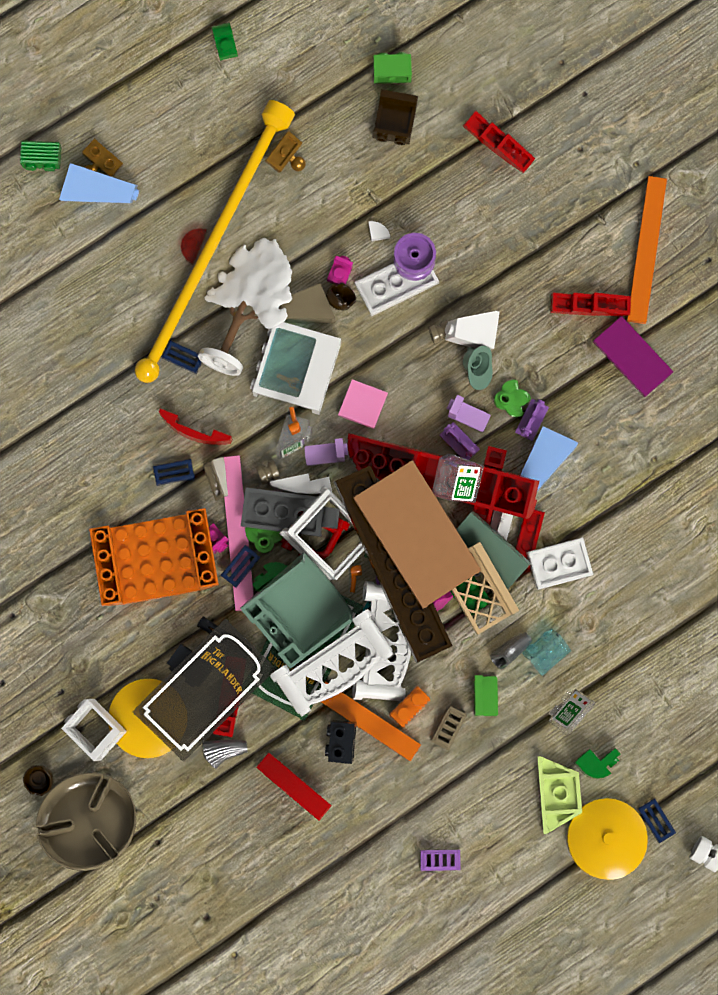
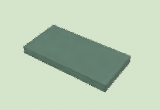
M474 511L456 529L467 548L479 542L482 544L507 590L531 564Z

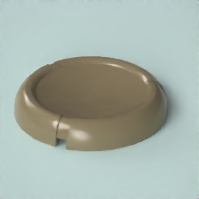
M83 773L69 777L51 789L40 805L36 818L38 841L48 857L65 868L88 871L106 866L126 850L133 838L137 820L133 799L128 790L112 777L107 779L104 778L103 774Z

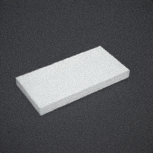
M394 263L355 281L354 284L370 315L373 316L439 284V280L434 271L425 279L418 281L407 280L400 276L395 269Z

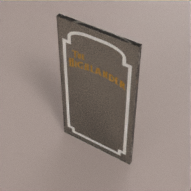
M225 618L132 712L184 762L276 668Z

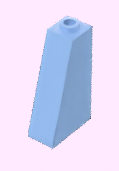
M70 163L59 200L133 203V200H137L139 190L137 189L138 185Z
M543 426L520 475L539 480V490L575 450L578 442Z

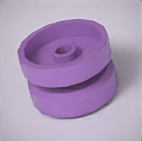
M410 233L398 240L394 250V265L401 277L407 280L418 281L425 279L433 271L436 249L429 237L421 233Z

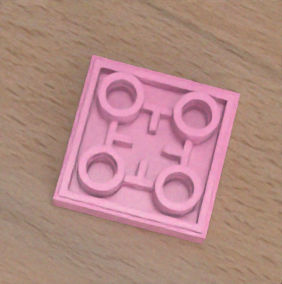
M352 379L338 416L375 429L388 393Z

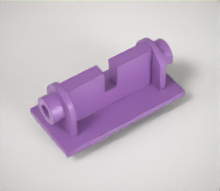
M539 399L537 401L531 400L515 433L533 441L549 409L548 406L544 405V401Z
M454 422L447 425L439 435L464 461L471 459L480 450Z

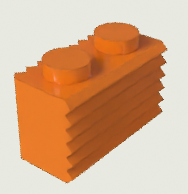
M416 686L389 716L401 728H405V725L427 705V702H430V698Z

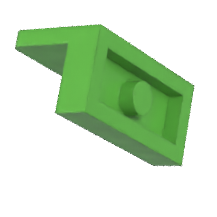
M475 675L474 716H497V677Z

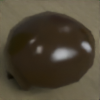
M334 283L326 292L329 304L336 310H348L357 299L353 290L345 283L338 285Z
M31 766L25 771L23 777L24 787L32 795L43 796L51 790L54 783L53 774L45 766Z

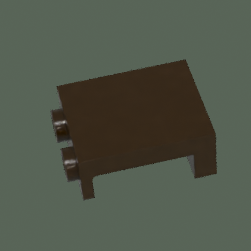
M381 89L373 138L380 142L392 141L397 145H409L418 96Z

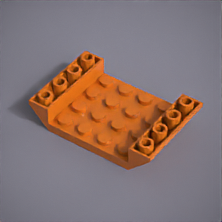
M206 508L186 511L184 515L112 528L108 525L89 529L102 606L126 605L198 592L219 585Z

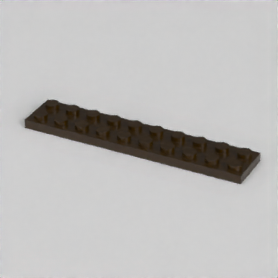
M368 466L334 481V484L413 658L418 663L453 645L433 602L422 609L353 499L355 495L360 494L378 482L371 466Z

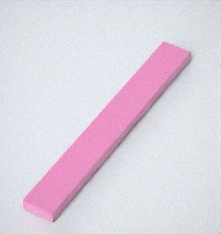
M240 456L224 457L228 496L224 497L231 562L245 545L249 548L245 527H240L244 503ZM247 551L231 569L232 573L249 554ZM250 559L241 569V571L236 575L233 581H236L239 578V576L243 573V571L247 568V566L251 563ZM251 570L237 588L233 586L235 611H242L240 607L254 596Z

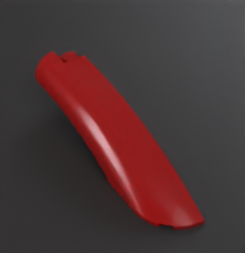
M348 433V452L356 465V469L359 471L371 466L377 481L384 479L413 460L433 494L452 499L459 466L480 467L473 501H456L528 519L535 509L537 503L535 498L539 480Z

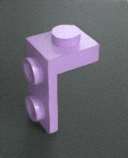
M459 395L456 396L455 400L451 399L447 407L450 410L448 417L483 432L490 419V414L464 403V398Z
M342 438L335 439V443L304 447L307 466L345 462L344 455H348L347 443L343 444Z

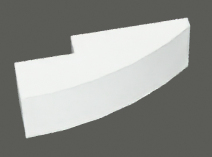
M309 474L270 481L272 489L279 492L319 497L321 494L319 490L324 485L332 492L329 477L310 481Z

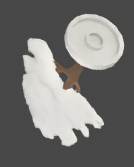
M262 238L254 243V247L250 251L246 249V245L238 248L229 260V264L235 270L228 274L223 271L218 273V280L223 284L216 289L212 287L204 297L207 302H213L225 308L229 307L230 314L233 316L231 326L221 349L206 347L202 348L198 354L201 362L218 372L232 376H239L243 369L242 363L228 354L240 325L245 320L259 319L265 328L271 329L284 322L288 316L286 308L279 309V306L292 300L289 291L290 287L288 286L291 282L292 270L290 269L287 256L279 248L276 239L269 241L266 238ZM248 305L253 307L251 313L243 315L244 309Z

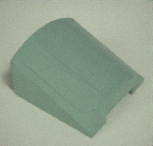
M305 552L240 607L252 624L255 623L276 648L278 655L290 669L349 625L353 619V611L345 599Z

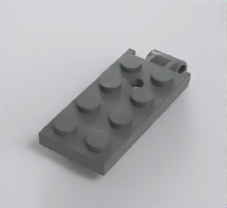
M246 487L240 527L281 532L284 528H290L299 518L298 512H305L318 497ZM324 506L298 534L322 537V527L337 529L340 509Z

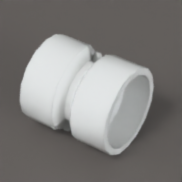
M700 836L692 848L689 858L698 864L704 863V867L716 872L718 870V844L713 846L711 840Z

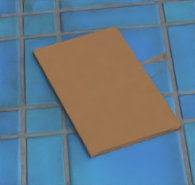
M413 460L353 497L422 609L481 571V568Z

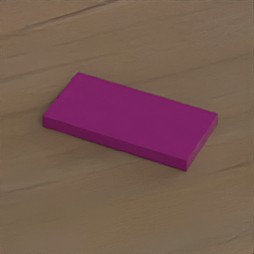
M622 316L593 341L644 398L673 373V370Z

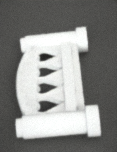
M365 581L363 600L371 601L370 612L373 615L371 618L380 632L394 625L399 628L398 633H396L398 636L396 642H392L383 635L390 646L395 645L397 650L394 653L396 659L393 662H390L388 659L385 661L382 658L378 659L373 667L363 676V680H358L353 684L352 698L355 700L371 698L401 701L405 699L406 690L401 687V683L408 668L411 651L398 622L392 621L383 613L391 609L381 585H376L372 581ZM366 648L365 657H368L371 651L369 648ZM388 665H393L395 668L392 673L394 678L392 681H387L377 671Z
M369 609L352 619L356 626L355 628L292 671L289 670L287 665H284L270 675L273 682L278 683L301 717L311 711L310 705L329 699L355 684L373 667L378 659L382 658L385 661L394 655L392 648L371 617L373 615ZM355 643L369 648L371 654L368 657H364L360 662L355 658ZM339 654L354 661V666L347 668V671L344 673L339 671ZM322 665L338 673L337 678L331 679L328 684H325L322 680ZM306 677L320 682V690H315L312 695H308L306 693Z

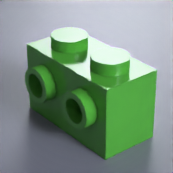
M399 52L391 55L387 53L374 55V83H411V54Z

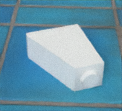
M499 311L448 321L445 327V340L467 347L477 348L485 345L490 350L494 349Z

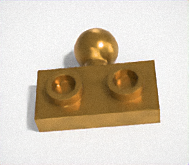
M287 131L265 162L279 173L288 162H291L293 170L302 171L306 166L304 158L300 156L295 157L294 154L303 142Z
M95 138L82 151V154L93 163L84 168L96 172L100 169L106 175L113 177L123 166V163Z

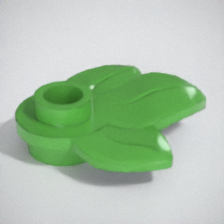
M509 380L502 385L501 391L495 395L494 403L497 408L506 410L510 416L520 417L523 416L521 406L527 404L531 396L527 391L518 389L517 380ZM502 397H504L507 402H503Z
M245 527L248 540L255 543L256 549L261 553L270 552L274 544L280 542L283 538L278 531ZM263 540L268 541V544L266 546L261 545V542Z

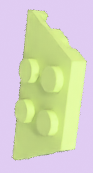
M537 756L543 833L547 834L582 813L579 772Z

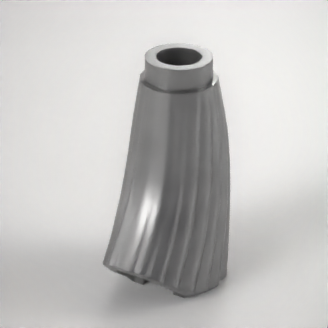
M524 632L490 654V659L497 668L503 670L530 645L532 639Z
M230 739L203 742L204 759L215 769L227 759L248 753L247 741Z

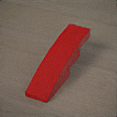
M474 111L463 124V127L486 147L522 173L536 159L511 135L502 132L493 122L489 123L477 111Z
M553 292L551 294L550 313L589 316H629L631 314V296L596 292L593 294Z
M270 753L256 767L318 821L321 820L332 806Z

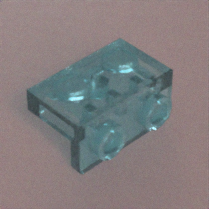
M550 629L544 632L535 643L530 644L522 654L531 662L536 671L543 676L569 654L571 649L559 633Z

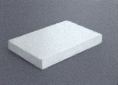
M583 537L526 552L528 560L531 562L530 568L537 590L593 575Z

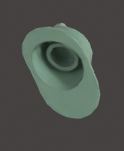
M485 345L477 348L469 347L463 357V367L468 372L470 385L476 390H483L490 384L492 379V353L490 348Z

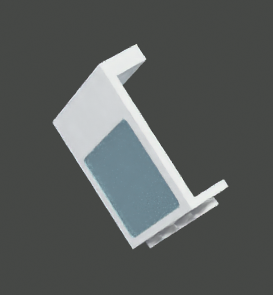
M285 322L268 329L267 336L270 337L268 343L265 342L263 345L262 354L264 356L262 361H258L256 368L258 375L256 379L253 378L250 387L253 390V396L257 397L260 394L312 409V413L320 415L341 346V339Z

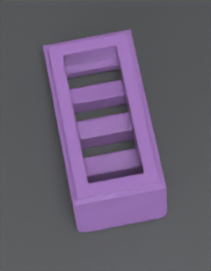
M420 850V871L461 870L460 850ZM427 854H431V866H427ZM435 854H439V866H435ZM443 854H446L447 866H443ZM450 854H454L455 866H451Z

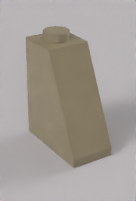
M320 283L291 295L292 300L289 303L279 306V309L286 308L288 315L285 320L286 323H335L334 313Z

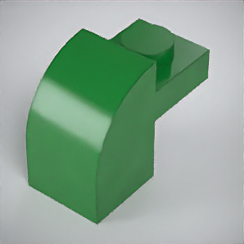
M230 22L211 26L220 61L238 57Z
M280 562L265 564L263 568L267 573L265 575L261 573L254 578L252 585L255 590L259 592L287 566Z
M614 748L599 760L589 749L573 763L589 778H604L611 774L606 767L609 766L611 768L619 761L617 757L620 755V752Z

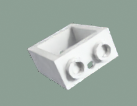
M84 699L77 706L78 710L65 719L64 722L66 724L61 729L93 761H101L127 731L95 699ZM92 708L113 728L96 748L75 728Z

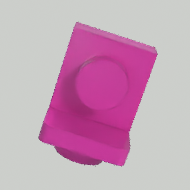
M335 256L327 282L335 283L336 285L340 283L346 284L353 269V262L346 256Z
M213 523L209 526L213 553L216 554L217 552H223L228 547L227 543L229 540Z

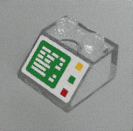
M286 415L276 448L278 459H282L305 447L306 441L310 442L313 431L309 420L296 417L301 431L292 435L287 426L293 423L291 415Z
M446 454L439 458L432 489L433 494L448 501L476 502L484 465Z
M574 689L572 692L568 690L561 698L563 700L562 704L559 707L555 705L548 713L551 716L548 720L565 735L570 734L596 704L577 689Z

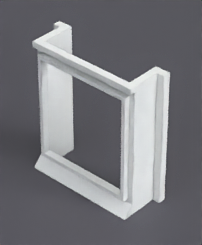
M324 485L319 490L321 492L320 496L290 528H284L279 534L300 554L305 552L329 580H337L364 551L362 543L360 542L333 570L297 535L328 501L337 509H340V512L352 523L344 504Z

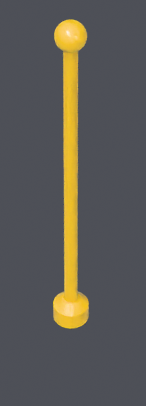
M269 100L261 115L266 127L148 357L139 360L135 366V375L141 382L151 383L158 378L160 369L157 363L276 132L288 129L295 116L293 110L288 106L275 100Z

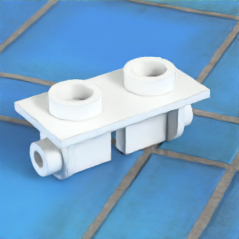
M494 510L490 526L507 541L513 515Z

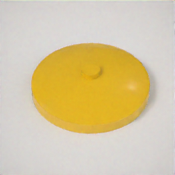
M157 679L136 680L123 687L114 697L110 705L109 714L127 731L116 744L128 754L139 758H156L167 754L176 747L144 715L146 710L143 708L167 683ZM169 685L147 707L150 710L148 715L179 744L186 732L188 713L181 695Z
M610 798L593 800L582 806V813L570 821L567 831V845L570 855L581 870L593 877L607 880L624 877L639 866L647 850V830L641 816L630 805L620 800Z

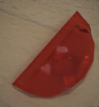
M193 229L186 233L182 239V255L192 265L203 243L207 229Z

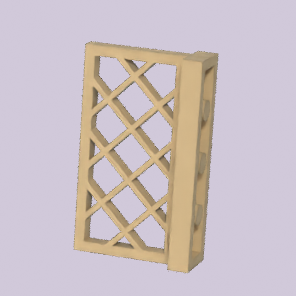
M480 542L468 549L481 568L480 572L483 575L482 584L471 581V577L464 581L467 583L465 594L458 592L456 587L451 590L477 635L519 611ZM470 584L481 587L478 597L468 595ZM484 588L491 589L493 592L491 601L481 598ZM467 597L477 600L475 611L466 607ZM480 601L490 603L488 614L478 612ZM493 606H501L505 614L500 617L492 616ZM477 614L487 617L485 626L480 629L475 622Z

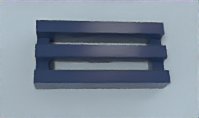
M171 340L162 355V359L194 374H197L202 363L198 358V353ZM171 347L197 358L198 361L196 362L171 350ZM168 353L194 365L195 367L193 368L185 363H182L168 356Z
M191 459L153 466L157 486L195 479ZM184 465H188L189 467L169 472L158 473V470L173 467H179ZM190 473L189 475L159 480L161 477Z
M245 545L224 570L221 577L237 588L261 557ZM247 551L249 554L245 557V559L241 562L237 569L232 573V575L228 577L227 574L231 571V569ZM253 556L254 559L251 561V563L247 566V568L243 571L239 578L236 581H233L236 575L241 571V569Z
M655 798L637 808L658 843L676 834ZM651 805H654V807L656 808L660 817L662 818L668 830L670 831L669 833H666V831L664 830L660 821L658 820L652 808L650 807ZM645 809L648 810L652 819L656 823L657 827L663 835L662 837L659 836L655 827L651 823L650 819L644 811Z

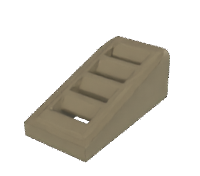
M224 457L203 464L215 500L227 497L228 490Z
M449 706L431 742L449 751L467 714ZM450 713L459 717L460 721L458 722L450 718ZM446 721L456 725V729L446 725ZM442 728L452 732V736L442 732ZM441 735L447 738L449 742L446 743L438 739V736Z

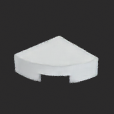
M374 221L368 222L371 241L390 239L389 231L384 225Z

